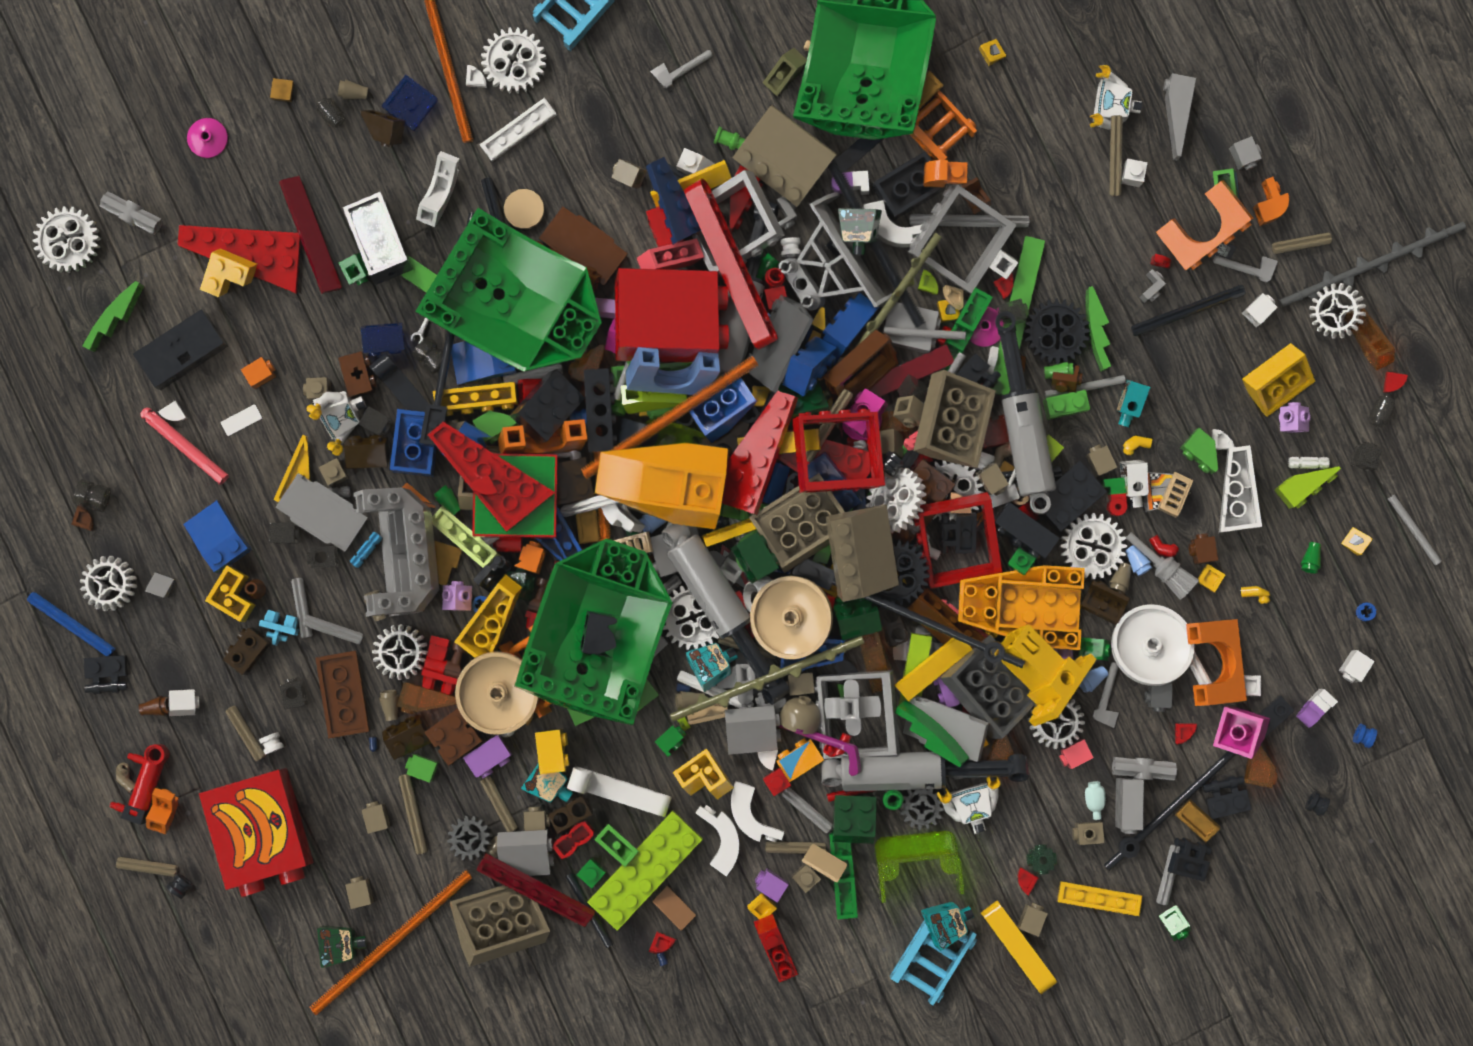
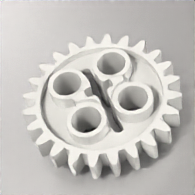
M509 27L508 33L501 29V36L494 33L495 40L488 39L490 47H483L487 53L481 54V57L485 59V61L481 62V65L487 67L483 72L484 74H489L487 80H494L493 87L500 84V91L507 87L509 94L512 88L516 90L517 94H519L520 88H523L526 92L528 84L534 88L532 81L540 82L538 74L544 75V71L540 68L546 67V63L542 61L547 59L545 54H541L545 50L544 47H539L541 44L540 40L534 41V34L528 37L527 30L521 34L518 27L515 33L512 32L511 27ZM505 45H514L511 51L504 50ZM519 45H522V47L519 49V51H518V53H517V48H518V46H519ZM525 52L532 53L529 59L522 58V55ZM517 57L518 62L514 61L511 67L510 59L514 60ZM504 62L506 65L503 69L499 70L495 68L497 63ZM511 68L510 74H509V76L507 77L506 74L508 73L509 69ZM517 70L524 71L521 77H515L514 73Z
M63 206L62 212L55 208L54 215L48 211L49 218L41 217L44 223L36 224L40 230L33 232L38 236V238L33 239V242L38 244L34 250L40 252L37 257L40 259L44 258L42 263L45 265L50 264L49 268L53 270L57 267L59 272H62L65 268V271L70 273L71 267L75 271H79L78 265L86 268L85 261L87 260L92 263L93 261L90 256H97V253L93 251L94 248H100L95 243V241L101 240L99 236L95 235L99 232V229L93 228L96 222L93 220L89 221L91 217L88 214L84 215L82 210L77 212L74 207H71L69 211L67 207ZM73 223H77L76 230L70 232V226ZM57 229V235L51 238L52 230ZM83 242L82 249L76 251L77 243ZM63 248L64 252L62 256L57 257L56 253L58 249Z
M943 460L942 465H939L935 461V467L942 473H947L951 480L954 474H957L956 484L953 487L956 493L963 497L984 493L978 490L983 485L976 482L979 480L977 475L973 476L976 471L975 468L969 471L968 466L951 462L947 464ZM962 479L969 482V486L965 490L958 488V482ZM977 506L970 507L971 510L972 508L975 510L979 509ZM950 511L944 512L950 514V520H955V513H950ZM942 513L936 514L933 519L939 516L940 521Z
M902 467L896 470V474L893 477L885 472V486L869 489L872 495L866 497L870 500V503L866 504L868 508L887 505L891 533L894 531L900 533L901 528L907 530V524L913 526L912 519H919L917 513L923 512L920 505L926 503L922 500V497L927 495L922 491L925 488V485L921 484L922 479L918 477L917 473Z
M1095 513L1091 514L1090 519L1087 514H1084L1083 521L1077 517L1075 519L1077 524L1071 522L1069 524L1071 530L1064 529L1067 536L1061 537L1065 541V544L1060 545V548L1065 549L1061 556L1068 557L1064 563L1070 562V567L1085 568L1084 578H1087L1090 574L1091 578L1095 579L1096 574H1098L1101 579L1104 578V572L1108 576L1111 575L1110 568L1118 570L1116 563H1123L1119 557L1126 556V553L1121 551V549L1127 547V545L1121 544V541L1125 540L1126 537L1119 536L1123 529L1116 530L1115 528L1118 523L1116 522L1111 525L1110 517L1104 521L1103 514H1100L1098 519H1096ZM1084 528L1089 529L1091 533L1089 539H1084L1081 535ZM1103 534L1110 536V543L1108 545L1103 544L1101 541ZM1076 540L1082 541L1087 544L1095 542L1096 546L1109 548L1111 552H1106L1101 549H1095L1092 551V547L1077 544ZM1078 548L1085 550V558L1080 559L1077 557L1076 551ZM1098 553L1105 556L1103 564H1099L1096 561Z
M680 586V593L673 590L674 597L669 596L673 604L666 619V625L663 630L668 629L669 631L665 637L672 635L671 643L679 641V648L686 644V650H689L691 645H693L694 649H698V644L704 647L706 646V641L709 644H713L711 638L718 639L719 636L712 624L708 629H704L700 624L701 619L706 617V615L696 618L695 623L689 620L676 625V621L689 617L690 612L697 614L703 610L694 608L693 601L695 598L688 587L685 590L683 586ZM676 606L684 607L685 614L683 617H677L674 614ZM683 625L691 626L692 634L690 636L682 634L681 629Z

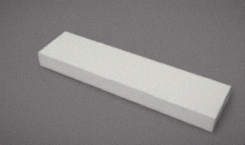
M543 98L481 143L480 147L493 162L557 114L548 101Z

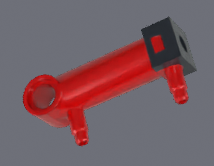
M150 745L146 748L144 756L133 753L128 754V759L142 764L129 803L125 805L116 802L110 803V808L122 813V819L139 825L146 823V817L150 811L148 808L152 800V793L157 786L163 766L170 754L169 749L165 745ZM155 749H158L161 752V757L159 760H156L153 757V752Z

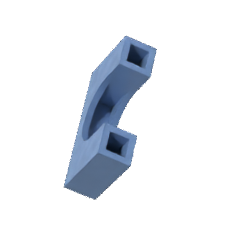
M638 347L626 370L627 390L695 395L694 393L697 394L699 390L702 392L701 389L703 387L706 389L705 386L708 387L710 383L712 384L716 380L720 372L718 353L698 352L689 367L677 371H664L659 369L658 349Z

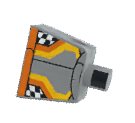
M1148 472L1149 494L1143 495L1145 512L1157 510L1173 474ZM1176 479L1175 483L1183 487L1186 486V483H1179ZM1172 488L1173 491H1176L1180 494H1182L1183 492L1178 488ZM1170 494L1169 496L1170 498L1176 501H1179L1180 499L1172 494ZM1168 501L1166 503L1169 506L1175 505Z

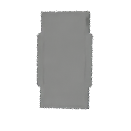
M299 473L275 507L290 516V520L323 542L327 544L332 543L343 551L347 550L368 518L362 513H355L353 505L317 481L313 483Z
M918 695L910 700V703L933 718L958 742L969 756L968 759L976 762L981 759L989 722ZM906 720L903 733L919 739V742L922 744H926V739L909 730L912 723Z

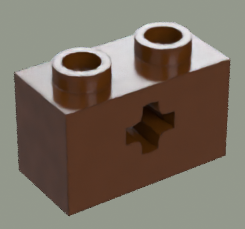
M360 351L338 357L348 397L354 399L375 393L374 387L377 384L374 375H370L369 366L371 361L368 355L365 356ZM357 370L363 373L360 375L361 379L354 376L357 375Z

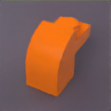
M948 160L927 162L924 166V187H944L945 184L966 185L967 162H948Z
M1274 177L1265 179L1261 183L1267 200L1257 203L1253 207L1259 226L1278 219L1286 211L1289 204L1288 193L1279 194L1281 192L1280 185L1274 180Z
M155 788L152 793L153 805L146 817V828L166 834L173 821L179 797H176L175 794L167 789Z

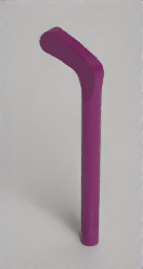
M800 729L794 732L845 751L849 755V774L855 776L861 772L859 751L856 745L818 732L803 734V730Z

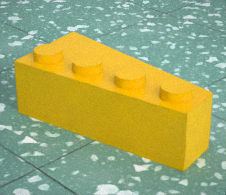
M505 575L457 637L455 643L475 658L488 652H497L522 587Z

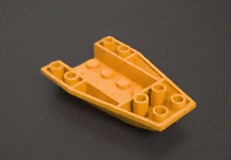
M679 443L603 451L600 453L595 493L673 524L715 529L721 510L728 448Z
M1043 565L1030 568L1026 575H1022L1015 570L960 580L958 622L1005 637L1009 632L1029 624L1052 648L1080 650L1081 589H1084L1085 568Z

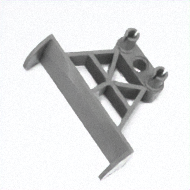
M839 193L828 194L809 204L820 221L819 225L798 258H787L779 263V269H782L781 272L784 273L796 292L800 303L803 304L802 306L809 310H819L825 304L824 297L864 291L875 308L884 307L892 294L884 295L860 255L853 254V244L851 242H843L840 224L827 205L840 196ZM824 230H826L841 254L832 261H830L818 242ZM813 248L822 262L806 260ZM845 260L861 287L848 289L835 266ZM804 264L826 267L820 289ZM831 277L840 290L827 292ZM803 278L807 281L805 289H801L799 285L800 280Z

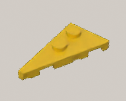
M302 435L274 497V500L277 502L280 501L298 473L310 480L308 437Z

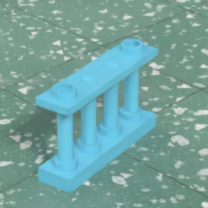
M545 0L543 4L539 3L534 8L533 18L536 23L541 18L545 19L564 35V46L571 51L615 0H584L590 5V11L586 15L581 14L566 0ZM555 3L577 20V25L573 30L565 27L548 12Z
M923 921L892 971L890 978L896 983L900 979L902 981L905 979L930 995L928 1002L931 1005H934L935 1002L939 1003L944 995V987L966 951L974 947L977 941L975 938L977 934L971 930L968 936L964 935L958 939L963 944L957 953L949 948L940 951L934 946L926 923ZM922 944L929 945L952 960L946 971L920 955L918 950ZM917 962L939 976L941 980L936 988L931 987L909 973L907 968L910 963Z

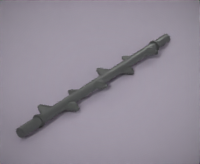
M1461 222L1447 229L1443 228L1440 232H1435L1428 227L1425 230V238L1404 247L1398 242H1394L1390 253L1369 262L1360 256L1357 258L1355 268L1339 275L1333 276L1329 271L1324 272L1322 282L1304 290H1298L1296 293L1280 299L1279 304L1281 307H1284L1298 300L1302 301L1305 297H1309L1311 300L1313 298L1318 299L1317 292L1324 290L1325 286L1331 287V284L1336 285L1343 282L1347 286H1353L1355 276L1376 267L1384 273L1387 271L1388 262L1408 253H1412L1420 258L1422 257L1423 247L1441 239H1447L1449 236L1465 230L1466 225L1464 222Z

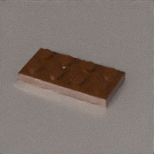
M357 651L315 657L328 739L369 732L370 727Z

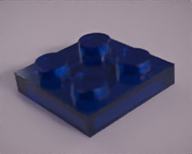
M405 74L381 107L392 116L406 120L405 125L415 131L438 102V98Z

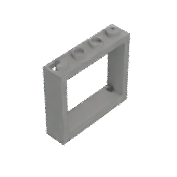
M743 170L714 189L712 193L717 204L746 186L769 231L739 250L746 264L747 259L760 255L767 246L776 245V242L785 235L754 173ZM702 231L692 235L693 239H698L704 255L703 260L708 270L718 271V276L722 277Z
M952 184V186H949L944 191V198L941 203L938 202L933 207L931 218L925 220L922 224L919 236L912 239L908 253L914 257H919L922 253V248L957 195L960 194L1002 225L965 281L929 257L925 264L964 291L972 293L1016 227V224L958 184Z
M893 670L817 676L814 689L815 692H818L816 705L821 715L818 732L832 737L831 720L826 718L824 710L825 698H829L827 681L882 678L888 747L858 748L859 757L897 755L900 752L897 714H895L896 699ZM820 742L819 748H821V754H823L824 759L842 758L843 756H849L848 753L845 752L843 755L829 757L828 755H825L823 752V748L827 744H824L822 742Z

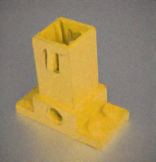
M1029 624L1009 632L1002 642L1006 653L1025 661L1023 668L1001 660L1030 689L1027 696L1037 705L1033 709V715L1029 720L1034 727L1059 717L1096 661L1092 654L1084 657L1079 656L1076 660H1073L1071 657L1063 659ZM998 649L996 650L995 655L999 654Z

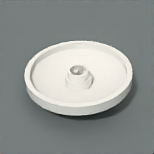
M1142 605L1128 611L1120 619L1112 634L1111 648L1116 664L1127 677L1143 685L1161 686L1175 681L1188 669L1194 655V644L1188 645L1187 623L1179 614L1160 605Z

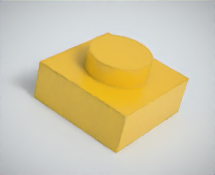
M1206 564L1198 577V583L1215 592L1225 574Z
M763 893L747 905L748 910L758 919L771 915L777 909L776 905Z

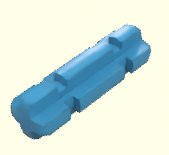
M373 532L369 536L370 539L366 540L356 552L357 555L352 557L350 563L353 566L359 568L363 564V560H366L376 548L375 545L380 543L382 537L378 533Z

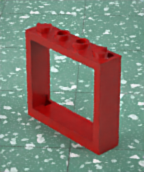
M860 409L858 413H851V410L838 411L839 414H831V411H821L819 415H811V412L799 413V416L793 419L800 493L872 489L885 486L878 411L870 412V409ZM866 421L871 478L809 482L803 425Z
M988 492L920 505L923 512H918L919 519L913 518L915 526L919 528L916 538L918 545L922 546L923 554L920 558L927 557V561L924 564L929 565V569L925 572L930 573V577L924 579L928 581L930 589L960 583V580L1002 573L992 500ZM981 505L990 563L933 574L924 516Z

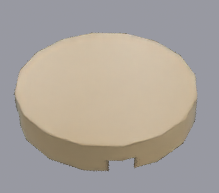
M518 189L507 197L504 204V214L513 227L525 230L531 229L542 220L544 204L540 196L534 191Z

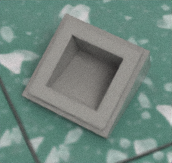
M154 573L145 591L168 598L175 579Z

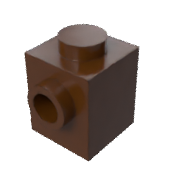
M1208 533L1198 534L1196 539L1190 540L1191 544L1188 545L1190 556H1193L1194 564L1218 561L1215 536L1208 537Z

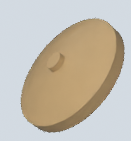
M785 576L770 581L757 593L751 606L750 623L756 640L766 651L784 659H799L816 652L825 643L832 628L833 613L828 597L817 584L803 577Z
M488 652L474 658L462 670L456 684V703L461 715L472 727L488 734H506L522 727L530 719L537 706L538 697L514 687L522 659L506 652Z

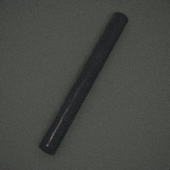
M573 873L565 876L579 902L593 909L587 903L588 899ZM594 913L590 921L603 944L608 948L613 943L598 916Z

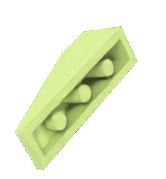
M443 506L432 517L433 525L481 567H484L486 564L489 566L493 562L494 557L501 556L490 545L486 544L484 540L474 538L472 530Z

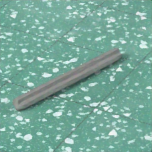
M911 214L909 224L911 226L922 225L933 214ZM944 215L938 226L1000 227L1002 225L990 215ZM1003 215L1016 224V227H1028L1030 224L1029 216Z

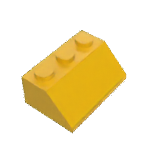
M1291 343L1242 379L1248 394L1266 417L1315 382L1306 355Z

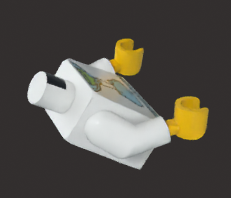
M1108 65L1099 66L1102 69V73H1096V77L1103 78L1104 80L1101 79L1098 84L1094 114L1090 115L1094 123H1091L1090 127L1098 126L1110 130L1111 116L1121 115L1123 122H1125L1129 112L1140 114L1142 101L1131 100L1132 89L1128 88L1125 82L1112 73Z
M345 391L325 392L320 398L313 400L314 405L310 404L307 406V411L311 413L309 417L314 420L320 418L331 439H335V442L328 443L327 448L336 456L340 455L343 451V447L340 444L345 442L349 434L360 422L357 411L366 408L362 396L351 401Z
M987 777L988 785L984 782L953 792H949L946 788L944 796H941L939 792H937V796L942 802L945 812L956 822H962V824L971 823L974 834L986 831L983 819L991 817V813L996 808L999 797V777L994 781H990V777Z

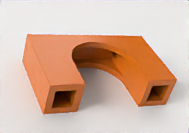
M1224 180L1205 193L1221 216V229L1214 239L1207 242H1199L1192 239L1175 218L1156 232L1185 270L1197 268L1202 264L1201 259L1207 255L1210 258L1219 251L1217 246L1221 243L1228 244L1235 238L1233 234L1239 229L1243 232L1252 225L1250 221L1254 218Z
M585 419L564 421L562 427L547 442L537 444L527 433H524L523 425L502 427L498 438L500 454H552L573 450L581 451L587 441Z
M1238 619L1186 624L1188 645L1199 643L1212 644L1218 649L1222 658V671L1215 682L1193 685L1195 706L1247 701Z

